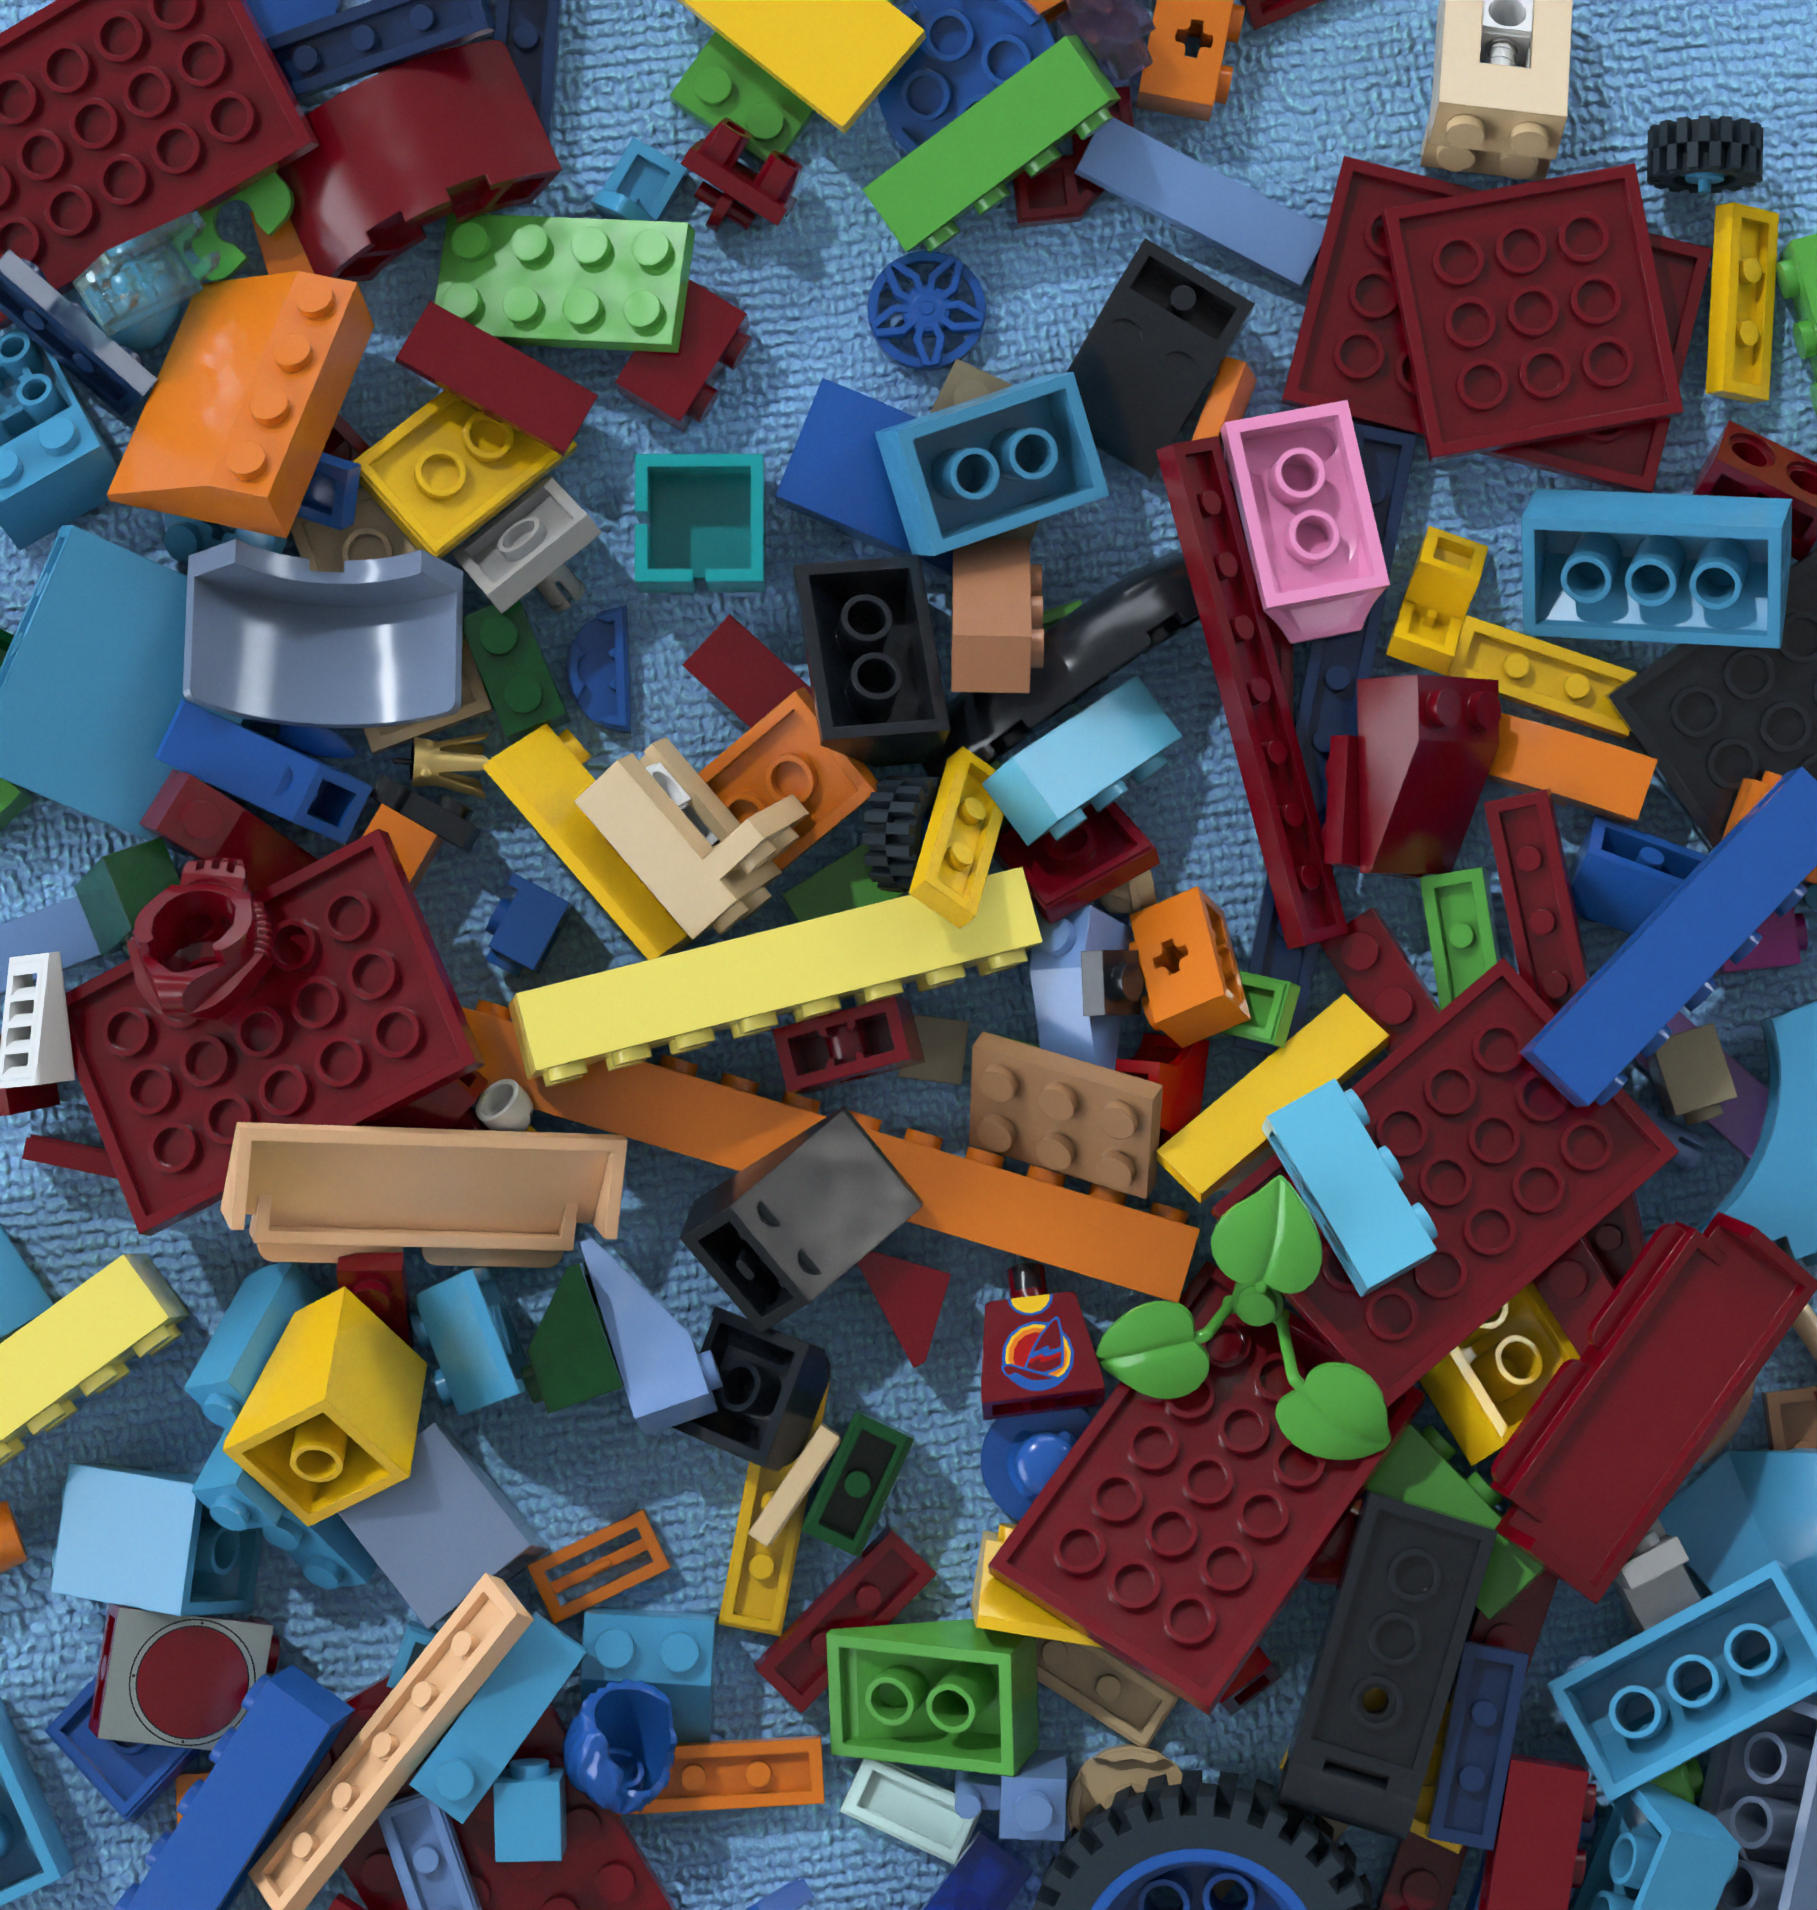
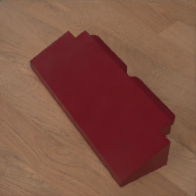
M1721 1212L1716 1213L1702 1234L1697 1229L1678 1221L1675 1224L1665 1223L1661 1225L1589 1325L1587 1338L1590 1344L1579 1360L1569 1359L1560 1366L1495 1458L1491 1467V1475L1494 1481L1489 1487L1512 1503L1496 1526L1495 1530L1498 1531L1497 1533L1583 1597L1597 1605L1816 1292L1817 1280L1757 1227Z

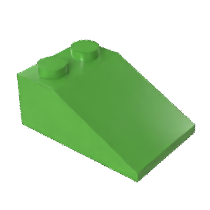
M974 1619L831 1629L826 1634L831 1755L1014 1777L1039 1747L1036 1637L976 1628Z

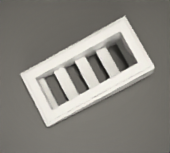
M60 951L10 957L0 1043V1089L75 1080ZM34 973H37L36 986H34L33 982Z

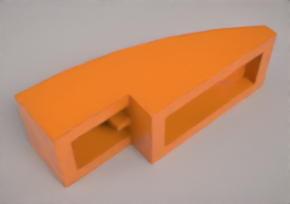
M1501 713L1499 721L1500 744L1486 780L1524 793L1551 789L1553 803L1562 806L1570 804L1630 825L1639 818L1658 759L1577 733Z

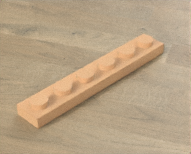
M488 1573L481 1577L249 1871L248 1875L272 1910H305L533 1622V1617L503 1579Z

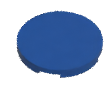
M1027 0L908 1L900 11L925 30L926 38L877 95L884 119L894 134L893 138L910 154L1057 43L1050 26L1039 11Z

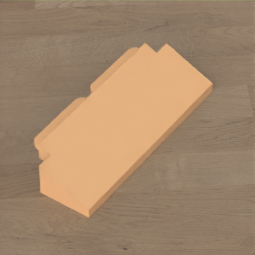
M237 1122L220 1211L231 1230H244L245 1215H252L249 1234L254 1243H257L260 1255L265 1260L271 1262L338 1263V1257L353 1253L403 1252V1247H420L423 1258L431 1265L550 1268L561 1261L564 1251H573L576 1223L593 1224L604 1239L617 1240L628 1140L624 1135Z

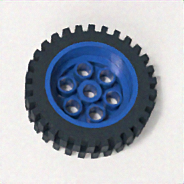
M1202 1770L1184 1771L1181 1784L1169 1786L1166 1774L1148 1778L1145 1791L1136 1794L1132 1785L1115 1793L1112 1806L1105 1810L1102 1804L1099 1803L1088 1812L1083 1827L1079 1831L1073 1827L1065 1837V1841L1062 1842L1058 1856H1053L1045 1872L1032 1910H1164L1155 1906L1148 1895L1150 1890L1158 1886L1172 1887L1181 1895L1183 1903L1172 1910H1378V1908H1372V1888L1366 1874L1358 1876L1356 1873L1357 1857L1347 1842L1340 1847L1336 1846L1333 1842L1334 1828L1322 1816H1319L1312 1823L1305 1817V1811L1276 1803V1800L1272 1799L1274 1785L1256 1779L1254 1789L1250 1791L1236 1787L1239 1774L1220 1771L1218 1784L1203 1783ZM1231 1879L1241 1883L1245 1887L1248 1896L1239 1903H1225L1214 1894L1212 1887L1221 1880Z

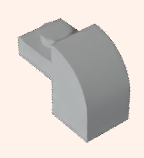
M1658 1518L1612 1582L1636 1631L1640 1633L1701 1601L1683 1566V1563L1690 1560L1678 1537L1667 1535Z

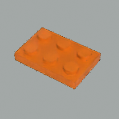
M804 687L794 691L698 773L740 824L747 818L791 794H794L806 808L809 814L793 828L799 836L798 840L773 860L781 871H784L869 800L871 792H878L876 784L879 782L864 762L821 746L814 700Z

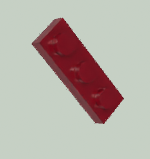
M888 1525L862 1551L860 1558L856 1557L753 1664L756 1671L796 1709L803 1713L828 1687L826 1634L831 1629L888 1625L937 1573Z

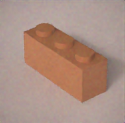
M983 539L954 549L952 568L951 692L1030 693L1031 668H1043L1042 564H1030V540Z

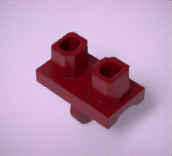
M726 117L716 125L705 139L702 138L691 146L681 162V165L724 192H720L705 181L697 189L694 197L713 209L705 226L714 232H718L728 218L747 231L757 215L737 201L778 226L783 218L789 215L798 200L791 195L796 189L803 166L784 153L773 150L760 172L757 174L738 162L753 135Z

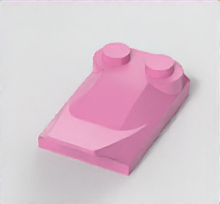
M1348 400L1225 422L1220 428L1224 445L1222 454L1229 480L1233 484L1263 611L1275 621L1290 644L1362 630L1370 609L1382 592L1390 585Z

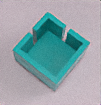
M635 454V513L639 524H635V584L639 593H696V580H705L709 593L766 592V464L764 454Z

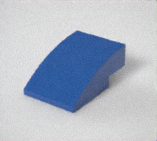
M822 378L776 492L777 505L836 527V532L900 557L919 556L912 555L875 436L876 431L917 417ZM953 550L936 556L920 555L921 565L952 577Z

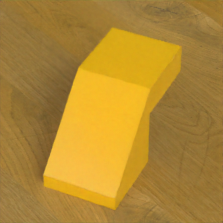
M1428 526L1394 622L1386 655L1445 676L1447 675L1455 655L1463 620L1480 582L1488 546Z

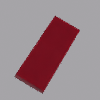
M429 301L395 359V362L457 396L466 405L477 411L478 409L482 410L484 415L498 423L507 424L562 456L565 455L598 397L597 394Z
M731 614L723 620L682 665L750 729L794 691L802 687L813 698L812 688Z

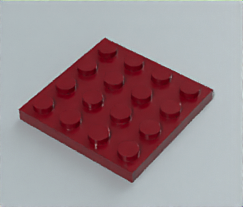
M1635 163L1384 208L1381 214L1429 462L1679 417L1684 412Z

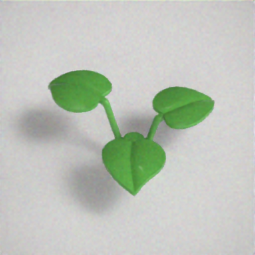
M1282 1175L1275 1177L1258 1192L1232 1206L1217 1222L1211 1239L1212 1255L1221 1271L1236 1282L1233 1294L1223 1298L1220 1309L1204 1328L1195 1331L1194 1318L1188 1308L1182 1304L1169 1301H1153L1137 1306L1123 1314L1106 1330L1099 1342L1096 1357L1103 1369L1144 1395L1160 1399H1173L1190 1394L1206 1379L1210 1368V1357L1201 1343L1209 1341L1231 1314L1236 1313L1242 1321L1252 1326H1263L1273 1322L1277 1327L1287 1380L1295 1389L1281 1397L1276 1405L1275 1416L1286 1438L1304 1452L1333 1460L1363 1458L1382 1451L1391 1442L1384 1396L1378 1384L1369 1374L1354 1365L1339 1362H1329L1314 1367L1308 1373L1305 1380L1298 1372L1288 1325L1290 1313L1283 1307L1285 1296L1281 1292L1288 1294L1304 1291L1314 1282L1319 1274L1322 1263V1245L1316 1224L1308 1207L1293 1186Z

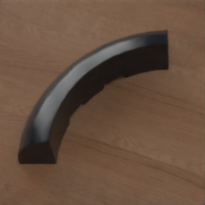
M1168 553L1146 564L1044 630L1043 668H1031L1030 693L960 692L946 704L950 732L938 762L922 763L928 777L942 779L947 759L962 747L968 749L988 765L992 764L1034 732L1033 729L1054 717L1067 706L1074 704L1141 654L1150 652L1198 622L1200 616L1183 553Z

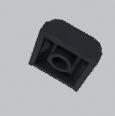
M715 1306L712 1312L713 1319L700 1353L711 1350L722 1380L723 1387L712 1390L718 1411L681 1423L672 1428L761 1467L779 1472L784 1466L794 1462L804 1449L829 1383V1359L825 1349L815 1344L800 1340L771 1327L759 1333L746 1317Z

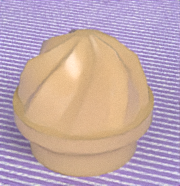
M1151 869L1097 899L1110 913L1130 915L1140 911L1142 908L1156 904V893Z

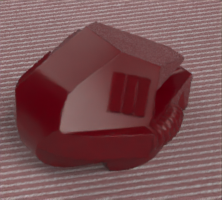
M211 857L207 860L188 861L183 868L180 885L172 884L145 905L138 913L135 920V929L132 931L133 936L130 938V941H127L136 985L145 1000L158 1014L219 1020L220 1017L234 1009L273 965L270 961L273 943L272 924L264 904L251 897L243 859Z

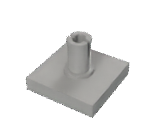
M548 475L451 553V555L501 614L534 587L546 599L552 611L562 612L571 607V605L556 587L555 583L557 581L560 582L576 602L583 596L586 589L583 582L577 579L565 562L602 532L574 499Z

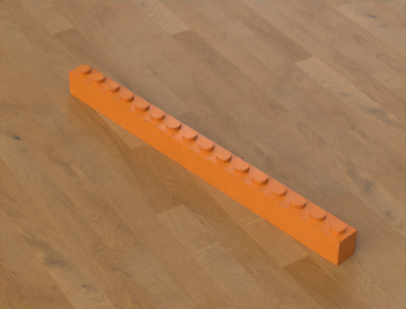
M478 999L475 1011L462 1007L485 1062L484 1066L476 1069L488 1080L481 1094L499 1080L512 1079L529 1095L534 1110L614 1134L624 1135L627 1138L737 1171H742L827 1117L818 1114L820 1101L784 1091L781 1103L757 1096L760 1083L723 1073L720 1084L697 1078L695 1075L699 1065L664 1054L661 1055L658 1066L644 1062L627 1068L608 1071L606 1060L587 1065L588 1073L584 1074L583 1078L560 1085L545 1087L543 1076L527 1080L508 1007ZM848 1110L924 1202L922 1208L906 1220V1222L1172 1302H1179L1200 1231L1199 1228L1186 1225L1189 1212L1152 1202L1149 1213L1125 1206L1128 1196L1126 1193L1091 1183L1088 1195L1063 1188L1066 1175L1029 1165L1026 1176L1002 1169L1005 1159L1003 1156L968 1146L966 1156L963 1158L940 1151L943 1138L910 1128L906 1129L904 1139L879 1132L882 1120Z

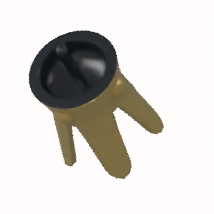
M489 732L442 741L413 737L410 759L393 758L392 762L393 764L410 765V787L439 786L486 799L485 792L482 791V784L477 779L453 772L484 770L482 766L489 759L482 755L484 752L483 745L466 743L484 740L488 737Z

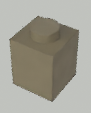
M1714 1023L1671 1035L1654 1054L1646 1059L1665 1118L1683 1114L1686 1125L1695 1124L1723 1115L1720 1102L1738 1097Z

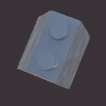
M422 1422L418 1423L409 1478L338 1512L427 1629L440 1630L485 1573L501 1578L507 1584L526 1569L527 1565L537 1560L550 1549L445 1425L435 1422L428 1428Z

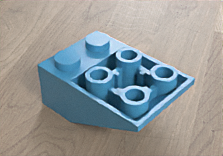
M17 327L0 337V526L20 551L61 528L62 525L68 524L108 501L109 498L106 494L119 465L63 365L22 329Z

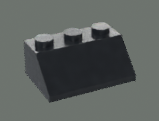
M920 555L794 564L792 571L821 746L874 767L938 762L950 732V725Z

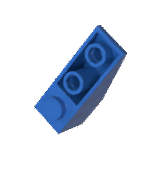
M181 699L154 757L286 820L345 845L373 788L342 768L296 750L278 740L184 699Z

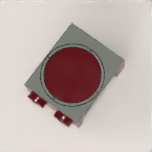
M109 1603L88 1728L98 1739L212 1751L221 1736L232 1726L237 1729L248 1711L241 1707V1704L253 1684L264 1674H274L279 1658V1636L272 1635L273 1625L259 1616L249 1615L248 1621L200 1615L177 1616Z

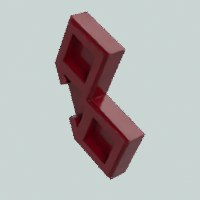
M1130 86L1116 87L1114 89L1121 99L1109 107L1108 111L1114 118L1134 128ZM1077 133L1071 136L1072 155L1062 156L1053 165L1033 178H1030L1027 172L1024 171L1012 180L1017 228L1080 222L1095 204L1105 189L1074 174L1092 135L1081 140Z

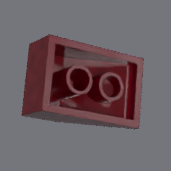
M1420 674L1357 679L1360 873L1438 875L1452 872L1500 744L1499 721L1501 718V704L1499 701V682L1493 679Z

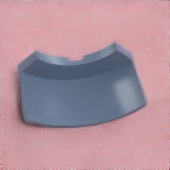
M237 539L188 556L183 694L188 701L241 718L314 728L346 729L398 726L451 716L460 710L462 693L463 571L420 549L386 558L344 561V572L310 571V559L267 551Z

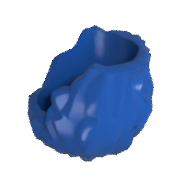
M627 1678L623 1679L621 1683L610 1681L605 1688H598L596 1693L589 1694L582 1703L579 1715L570 1719L563 1740L564 1768L570 1784L585 1794L601 1810L609 1809L615 1814L619 1813L621 1815H627L634 1811L641 1812L646 1804H650L667 1787L670 1779L669 1770L674 1765V1753L678 1738L673 1728L670 1699L654 1685H648L643 1681L634 1682Z

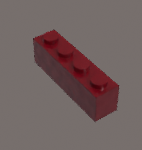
M1511 1753L1493 1851L1486 1850L1477 1910H1568L1571 1888L1580 1889L1585 1874L1586 1851L1585 1849L1578 1848L1581 1823H1591L1596 1804V1784L1588 1783L1589 1772L1578 1764Z

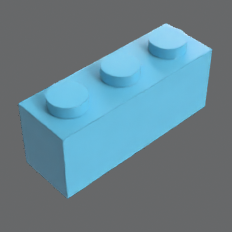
M1136 675L1012 756L986 779L982 786L1027 846L1048 832L1058 841L1087 819L1082 809L1092 804L1099 813L1129 790L1123 781L1132 776L1140 785L1165 767L1169 761L1163 752L1179 740L1182 735L1138 675Z
M1336 1078L1268 1115L1261 1129L1362 1298L1429 1260L1437 1251L1432 1240L1438 1237V1233L1425 1208L1419 1202L1411 1206L1398 1185L1399 1182L1404 1180V1176L1391 1151L1385 1145L1377 1149L1364 1126L1370 1123V1118L1358 1095L1352 1089L1343 1092Z

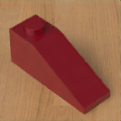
M174 769L139 823L196 860H207L211 857L243 859L251 895L318 860L248 810L191 774Z

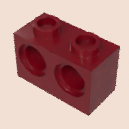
M1729 420L1701 467L1692 495L1792 499L1791 557L1800 560L1808 555L1817 540V463Z

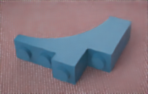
M1817 999L1759 1020L1766 1045L1769 1080L1767 1105L1761 1132L1753 1154L1735 1186L1721 1204L1695 1227L1702 1234L1716 1213L1721 1212L1757 1227L1771 1241L1776 1240L1778 1247L1793 1260L1802 1258L1805 1267L1817 1265Z
M283 1262L252 1268L249 1270L183 1388L202 1407L204 1415L211 1422L225 1429L191 1492L210 1510L213 1520L224 1528L231 1531L261 1528L266 1540L282 1548L303 1569V1575L314 1585L323 1589H335L368 1584L378 1564L338 1513L308 1527L222 1451L227 1435L293 1314L327 1296L296 1262Z

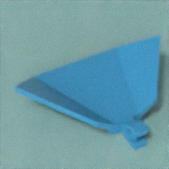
M1817 1448L1727 1450L1663 1509L1658 1516L1659 1521L1667 1535L1678 1537L1690 1559L1686 1562L1687 1565L1712 1594L1777 1560L1787 1567L1817 1621Z

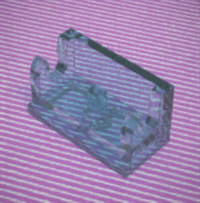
M197 210L106 250L72 282L107 337L179 304L203 290L200 283L217 269L220 263V253L215 251L202 257V259L195 254L192 241L201 235L206 226Z

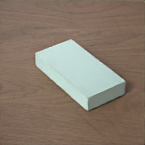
M862 1759L840 1807V1812L956 1866L982 1812L980 1810L979 1814L972 1819H964L955 1811V1790L897 1763Z

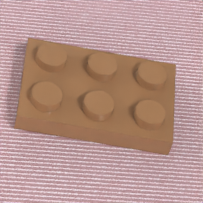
M982 1031L972 1046L969 1145L1147 1199L1157 1180L1158 1162L1156 1161V1150L1159 1149L1163 1085Z

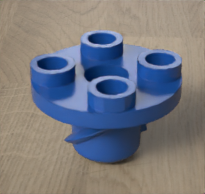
M1079 1408L996 1419L984 1437L980 1461L983 1481L994 1502L1005 1513L1020 1521L1093 1420L1091 1416Z

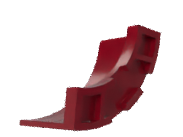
M499 40L461 45L410 60L376 74L326 101L306 115L320 146L276 172L293 192L295 205L290 220L314 274L361 282L372 280L398 256L427 239L423 229L424 226L451 213H454L457 222L461 223L499 209L531 204L562 171V168L507 47Z

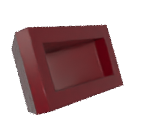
M871 1250L857 1264L913 1368L926 1361L951 1273Z

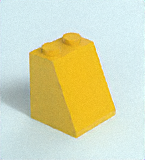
M344 1286L293 1314L227 1435L222 1451L309 1527L410 1477L427 1363Z

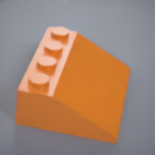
M292 271L197 284L106 494L111 502L287 539L375 326L358 283L302 271Z

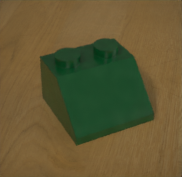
M586 1262L566 1268L526 1351L531 1364L521 1367L523 1379L533 1404L544 1401L548 1414L624 1387Z

